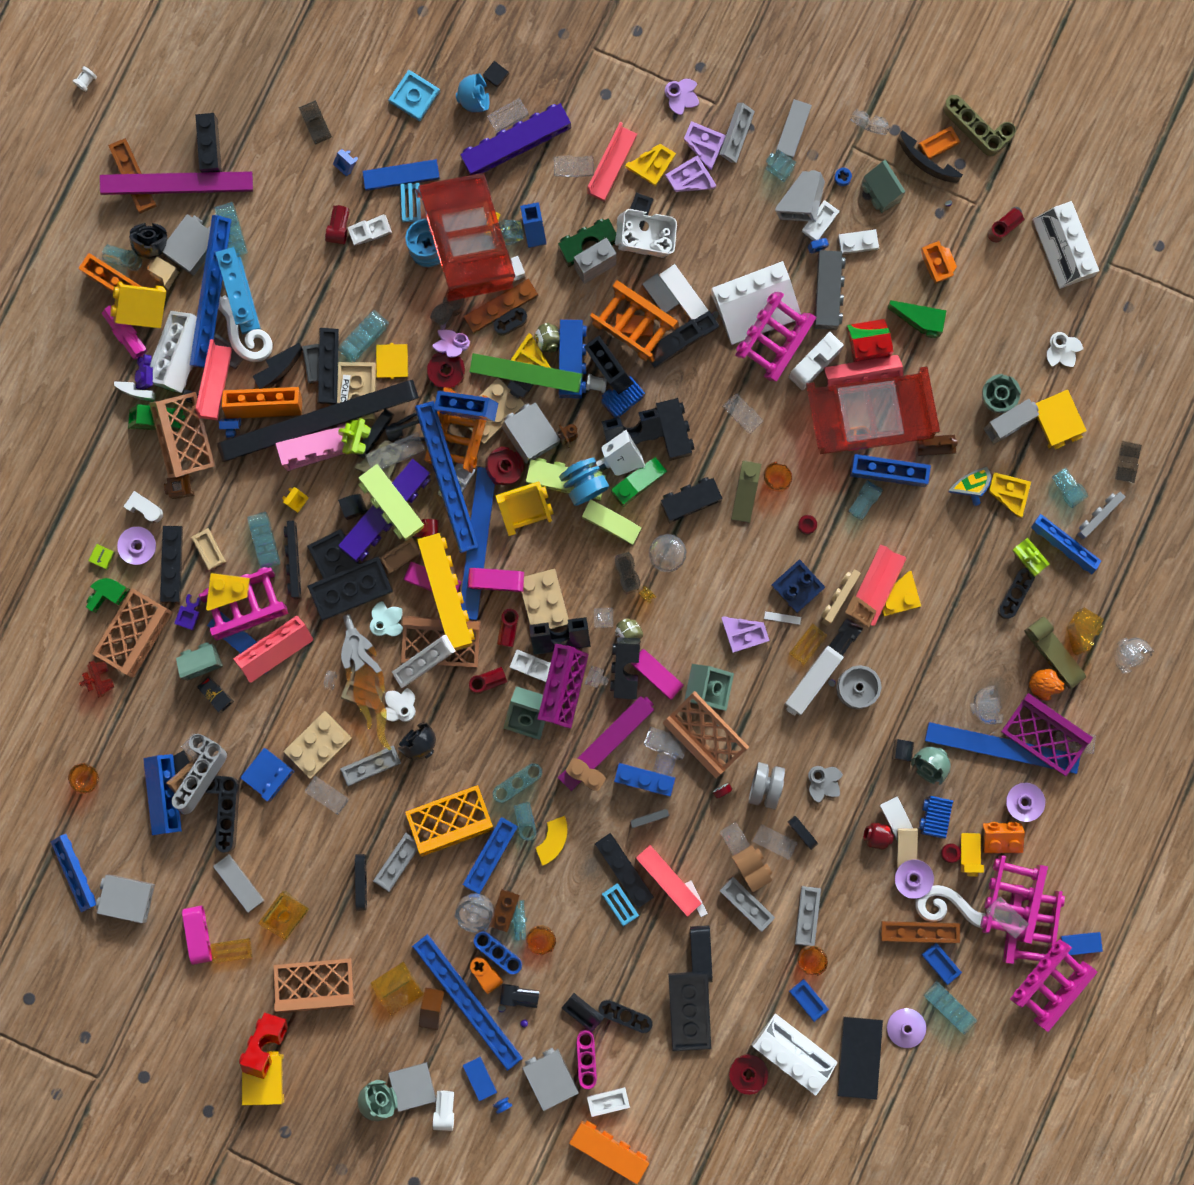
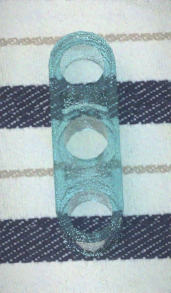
M233 202L214 207L216 215L232 219L227 249L234 247L237 256L248 254Z
M373 310L343 341L338 350L351 362H355L384 332L389 322L376 310Z
M267 512L248 516V524L260 567L269 568L280 565Z
M535 763L529 764L496 786L493 790V798L500 803L507 802L538 781L543 774L542 768ZM531 767L539 769V775L535 778L530 777L528 774ZM515 778L523 780V786L519 789L514 788L512 785ZM501 788L507 791V796L503 800L498 799L496 796L497 791Z
M937 981L923 995L963 1035L978 1021Z

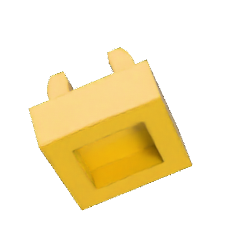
M295 487L293 489L289 488L290 493L288 496L282 497L283 503L298 513L309 497Z

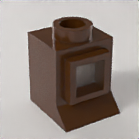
M189 474L166 478L167 483L164 484V491L171 499L195 496L191 490L190 481L193 480Z

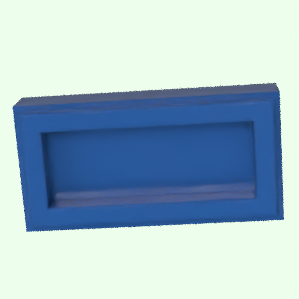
M1100 932L1060 936L1062 941L1072 947L1068 952L1069 955L1103 952Z
M934 943L921 954L946 985L950 984L962 973L937 943Z
M802 979L789 990L813 1022L829 1010L805 979Z
M481 1056L463 1064V1068L479 1101L497 1093Z

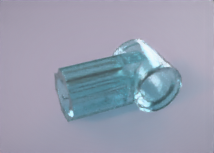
M109 244L103 249L102 260L126 267L131 271H137L142 266L141 257L132 250H125ZM135 257V261L132 264H128L129 259Z
M1066 467L1052 476V479L1062 491L1065 502L1071 508L1088 498L1085 488L1075 481Z
M867 480L848 512L857 519L863 520L872 504H875L880 497L883 489Z
M530 802L514 805L520 837L527 842L533 841L537 837V829ZM527 827H531L534 832L529 838L523 835V831Z

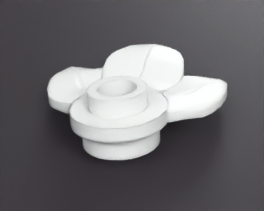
M1057 332L1050 338L1051 347L1047 350V360L1051 366L1056 365L1060 361L1064 366L1073 367L1076 361L1075 352L1081 351L1083 346L1077 338L1068 337L1065 333ZM1060 339L1062 341V345H1058L1056 343V340Z
M406 688L402 694L396 691L386 692L385 701L387 707L380 712L381 715L391 722L399 719L403 722L412 720L416 713L413 706L415 702L414 693L409 688ZM408 709V713L403 715V710Z

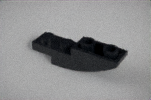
M707 311L698 318L690 320L661 339L651 351L655 360L653 363L650 361L654 369L718 329L719 325L711 312Z

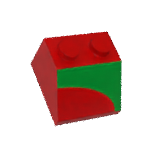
M885 319L847 325L853 362L888 357L894 352L890 331Z

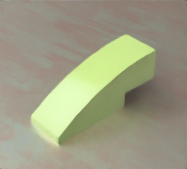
M591 499L582 515V519L632 545L641 530L640 526Z

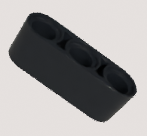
M710 925L690 926L692 972L707 971L708 983L713 982Z

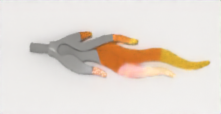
M350 614L344 615L343 619L347 630L342 646L341 659L346 671L347 681L351 680L350 660L352 659L355 663L353 686L355 701L367 720L368 729H371L372 718L366 706V701L368 700L376 713L377 736L381 744L386 749L391 750L385 738L387 710L379 698L375 686L376 676L379 679L381 691L385 693L384 676L379 665L366 653L368 651L376 657V650L354 628Z

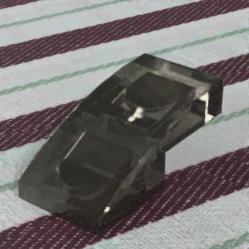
M316 100L299 107L315 145L332 138Z
M1122 440L1115 479L1135 483L1141 444Z

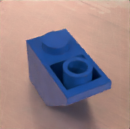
M539 202L520 206L528 248L547 245Z

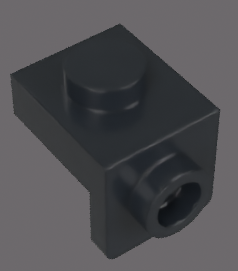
M511 381L507 387L511 389L509 393L519 399L520 396L525 398L534 384Z

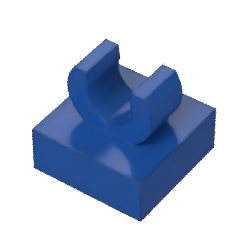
M341 149L337 152L333 165L345 176H348L352 172L358 158L355 157L353 159L349 156L351 151L345 152Z
M222 418L219 421V429H226V438H234L236 436V429H239L241 426V418Z

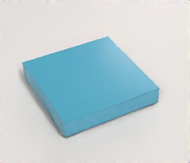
M408 70L388 101L420 122L440 93V89Z

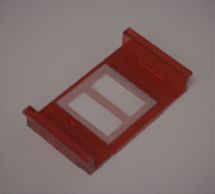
M481 173L419 185L418 189L415 190L417 198L421 197L430 225L448 286L446 292L447 301L512 289L515 273L492 203L485 174Z
M920 367L918 374L815 388L814 382L806 383L816 442L820 454L854 451L933 439L935 434L940 432L928 367Z

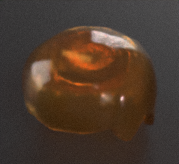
M777 462L767 465L764 471L766 487L776 492H783L788 489L792 482V473L789 468Z
M86 763L74 765L69 771L68 781L76 792L86 794L96 789L99 783V775L94 767Z
M545 925L531 928L526 936L527 947L535 954L544 955L552 952L556 945L554 932Z
M806 946L798 954L799 968L807 975L819 976L826 971L828 959L826 953L820 947Z

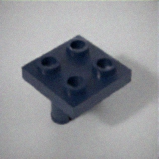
M800 559L771 585L796 613L825 588Z

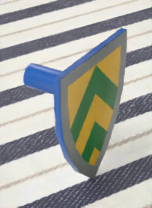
M984 467L965 475L949 489V493L970 495L973 505H979L981 503L979 497L986 492L991 483L989 469Z

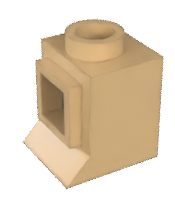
M159 257L151 260L147 267L151 277L164 284L168 290L179 274V271L174 266Z

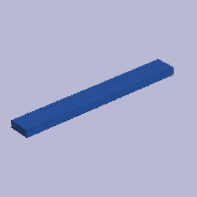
M212 215L190 359V366L199 368L205 367L210 340H214L223 277L216 252L227 249L232 220L218 215Z
M434 401L415 406V410L459 552L463 553L479 548L439 416L437 411L434 410Z
M483 467L477 468L471 523L479 548L467 551L461 591L464 600L461 607L463 611L467 610L470 620H478L481 589L468 588L469 568L484 569L495 489V484L489 478L486 468Z
M928 722L925 742L1053 769L1013 740ZM1041 747V753L1044 757H1053L1051 748ZM1055 749L1056 756L1067 754L1065 751ZM1080 757L1069 773L1077 774ZM1057 758L1058 766L1065 770L1069 765L1068 758Z
M427 934L412 947L508 1071L521 1061L523 1057L432 938Z

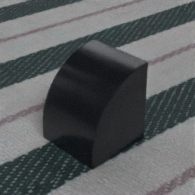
M361 494L347 496L338 500L346 520L368 511Z
M900 739L894 740L892 759L911 762L914 742Z

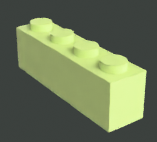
M542 458L530 461L526 479L527 485L539 481L541 488L545 487L546 489L570 493L574 489V486L564 488L563 485L568 480L561 482L559 478L560 474L568 468L565 467L564 463L554 462V464L546 463L547 460ZM598 471L594 477L602 476L603 472ZM602 494L593 499L601 500Z
M378 464L358 477L360 481L359 487L364 493L368 492L372 497L370 499L371 503L376 509L380 507L383 511L382 517L388 524H393L395 527L393 531L399 539L403 538L407 541L424 528V524Z

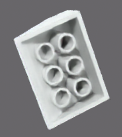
M783 261L712 288L711 295L731 345L745 340L748 329L755 324L758 313L765 308L768 297L774 292H782L784 296L781 301L801 315L791 280ZM777 307L771 315L781 325L795 321ZM766 323L761 333L768 332L774 328Z

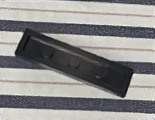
M319 328L317 404H337L339 329Z
M286 521L287 526H284V537L288 538V545H285V555L289 557V564H286L287 576H290V583L287 584L288 594L293 599H302L297 523L295 521Z
M163 526L160 602L181 603L183 526Z
M611 833L595 843L637 908L654 898Z

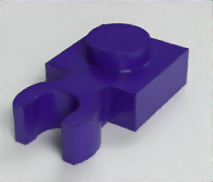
M144 354L143 357H138L137 359L139 370L135 374L136 389L144 390L153 386V367H150L151 355Z
M188 594L186 597L187 606H180L174 624L194 631L200 614L195 609L200 606L202 600L198 597L196 603H191L192 595Z

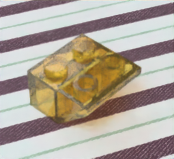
M1085 607L1075 612L1067 626L1073 654L1075 655L1085 653L1086 651L1089 652L1094 644L1092 639L1095 635H1099L1104 627L1102 625L1104 619Z

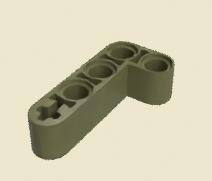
M958 95L949 96L943 106L945 115L987 156L998 154L1015 135L1016 128L1011 122L1002 123L994 131ZM962 116L969 117L970 122L963 121ZM975 130H982L983 135H977ZM1002 130L1009 131L1010 136L1003 135ZM988 143L996 144L997 148H990Z
M1041 617L1027 627L1024 632L1052 669L1058 673L1063 683L1069 689H1072L1083 681L1086 675L1054 635L1052 624L1045 617Z

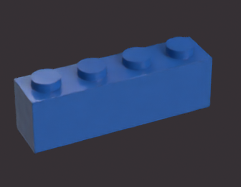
M560 320V370L586 374V363H582L583 356H586V349L584 348L586 344H583V337L587 336V326H583V320ZM581 379L579 393L559 389V398H582V393H586V382H582Z
M854 454L850 477L926 487L929 483L931 465Z
M173 754L143 758L152 835L181 832L180 812L172 805L174 793L166 784L175 775Z

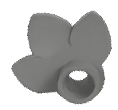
M815 766L810 769L808 773V778L811 782L809 792L815 801L820 802L824 794L830 797H838L840 795L837 780L843 776L841 771L835 767L824 769L821 766ZM816 772H819L821 774V778L819 780L815 779L814 774Z

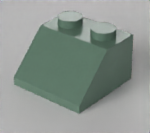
M886 160L882 161L863 177L862 188L866 194H870L875 209H879L881 213L901 202L905 190Z
M207 642L199 645V649L195 651L190 649L181 652V656L176 658L180 678L188 681L223 667L216 646Z
M692 664L685 700L695 691L711 708L727 711L734 673L711 666ZM694 699L690 701L691 704L699 705Z
M516 686L510 701L504 729L540 740L546 721L538 720L543 695Z

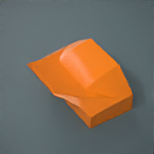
M940 241L921 248L923 260L935 284L954 276L953 272L957 265L949 248L941 246Z

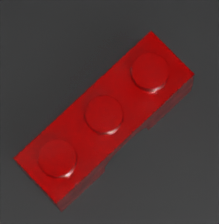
M264 1012L262 1018H259L256 1023L254 1035H251L248 1040L246 1052L242 1053L239 1059L243 1073L265 1079L272 1064L270 1054L262 1051L263 1046L268 1043L280 1045L288 1029L286 1019Z

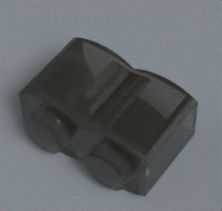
M455 289L449 291L445 295L443 302L433 309L430 315L431 322L440 330L447 329L452 324L454 317L464 310L466 306L465 297Z
M630 552L616 555L615 568L620 575V584L623 592L627 595L639 591L640 579L634 570L633 556Z

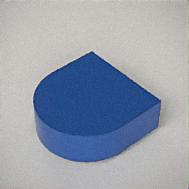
M827 238L810 242L808 246L809 253L812 254L826 249L829 246Z

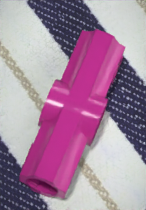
M112 305L106 307L102 314L112 327V332L116 338L125 346L134 360L142 357L148 350L136 335L137 332L132 325L115 323L113 317L110 316Z

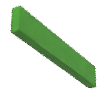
M475 353L472 354L469 371L579 393L582 379L581 373Z

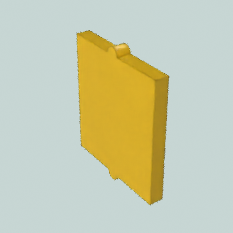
M390 343V345H376L377 378H391L393 380L394 378L408 377V344Z

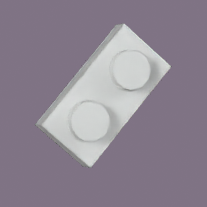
M824 200L819 207L816 222L808 221L802 232L814 241L819 240L839 214V210Z
M876 229L838 235L842 254L879 249Z
M625 1087L587 1097L592 1117L630 1108Z

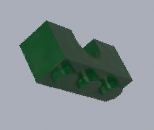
M609 218L606 220L599 219L593 223V226L589 228L583 227L577 231V234L571 237L567 235L560 239L558 249L568 268L574 265V257L583 252L582 246L588 241L598 243L607 238L612 246L615 245L616 232Z

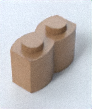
M573 758L566 768V772L572 778L583 781L589 789L599 791L606 781L605 776L601 772L589 769L585 762L577 758Z
M751 845L732 857L752 893L773 881L770 877L773 874L768 864L764 865L761 861L764 857L759 848L755 850Z

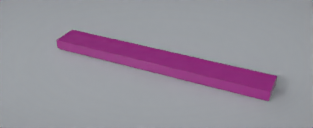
M252 171L100 175L101 195L253 192Z

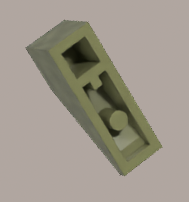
M742 461L731 520L750 523L762 464Z

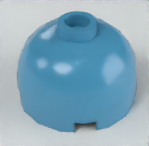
M472 74L465 77L459 83L458 92H456L457 102L461 103L462 107L467 111L474 113L488 110L490 104L489 93L485 94L484 87H487L480 74Z

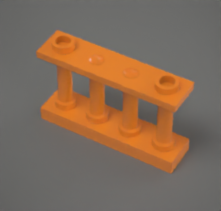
M616 280L613 284L614 298L599 317L591 313L592 325L598 330L604 329L632 348L642 360H649L653 363L655 359L651 351L665 332L669 330L675 331L679 328V323L676 319ZM626 299L630 302V307L615 327H612L605 321L619 302ZM641 309L645 312V317L628 338L620 331L635 311ZM657 320L660 322V328L645 348L641 347L636 343L637 339L651 321Z
M444 387L443 389L444 392L456 393L451 388ZM437 411L446 441L468 446L466 457L450 454L452 462L464 464L463 469L472 473L473 468L477 465V454L486 421L444 415ZM453 423L472 427L471 439L448 434V425ZM427 449L424 460L432 465Z

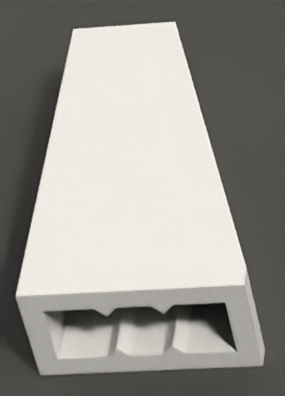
M827 646L785 702L786 710L794 716L796 714L800 716L844 657Z

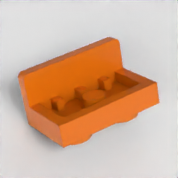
M990 822L983 824L984 853H1023L1025 832L1022 823Z

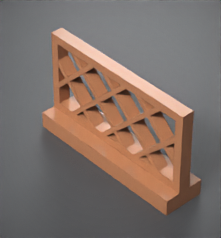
M196 392L149 403L169 478L179 477L215 466L203 418H199L196 412L198 400ZM190 397L193 402L191 410L182 406L185 399ZM171 402L177 406L173 415L167 412L166 403ZM180 408L188 413L184 422L176 417ZM191 416L197 418L198 421L195 429L187 424ZM174 420L182 425L178 433L172 431L171 428ZM185 427L193 431L189 441L181 436ZM196 434L202 437L203 442L200 448L192 443ZM178 439L187 443L183 452L179 451L176 447ZM190 446L198 450L194 459L186 455ZM201 453L207 456L208 464L202 465L197 462ZM183 458L192 462L186 470H182L181 467Z
M132 588L92 654L122 673L134 678L173 612ZM134 595L140 597L141 605L132 607L131 600ZM154 605L158 607L154 615L147 616V606ZM142 608L144 618L135 620L133 611ZM129 612L131 621L122 624V615ZM145 621V630L138 633L136 623ZM132 625L134 634L125 636L123 627ZM120 629L121 638L112 640L111 633L113 630ZM135 637L136 645L134 648L128 649L126 640ZM122 641L124 651L115 653L113 644ZM110 645V655L103 656L99 654L104 646ZM125 654L126 661L121 667L117 664L116 656Z
M403 617L401 663L409 660L406 659V650L412 646L418 653L420 652L414 643L421 637L429 645L432 644L424 636L427 631L434 630L439 635L437 639L445 635V632L443 634L439 632L444 631L440 618ZM469 620V622H466L468 629L472 628L473 633H476L475 641L472 643V645L475 644V651L471 648L472 646L466 648L460 655L455 651L454 653L457 657L453 661L444 659L437 665L478 667L481 620ZM407 629H415L420 636L412 642L407 637ZM470 650L474 654V663L466 662L461 656Z
M695 691L663 722L668 730L716 779L749 748ZM692 699L699 704V709H691L690 701ZM687 712V720H683L678 713ZM691 713H698L700 722L692 721ZM704 714L710 715L713 723L704 722ZM692 725L700 726L701 734H696ZM705 727L713 728L714 736L705 735ZM717 728L723 729L726 732V737L718 736ZM706 740H714L715 748H710L706 744ZM718 741L727 742V750L719 749ZM731 742L737 743L742 749L740 751H733L731 749ZM719 753L728 754L727 763L720 758Z
M351 958L274 965V1009L276 1013L355 1007ZM348 963V971L341 977L335 969L340 964ZM326 965L330 972L322 979L316 971L320 966ZM301 967H307L311 971L304 981L296 974ZM279 969H287L292 973L285 982L279 978ZM333 972L341 978L334 988L326 982ZM313 974L321 980L315 989H312L306 983ZM293 976L302 982L295 991L287 985ZM343 981L349 985V994L341 995L336 991ZM323 983L332 989L327 996H320L316 992ZM304 984L312 991L307 998H301L297 994ZM287 987L292 992V995L287 1000H280V991Z

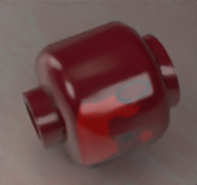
M871 823L869 826H866L863 834V840L866 841L867 846L879 850L886 849L888 845L892 844L894 838L890 827L879 823Z

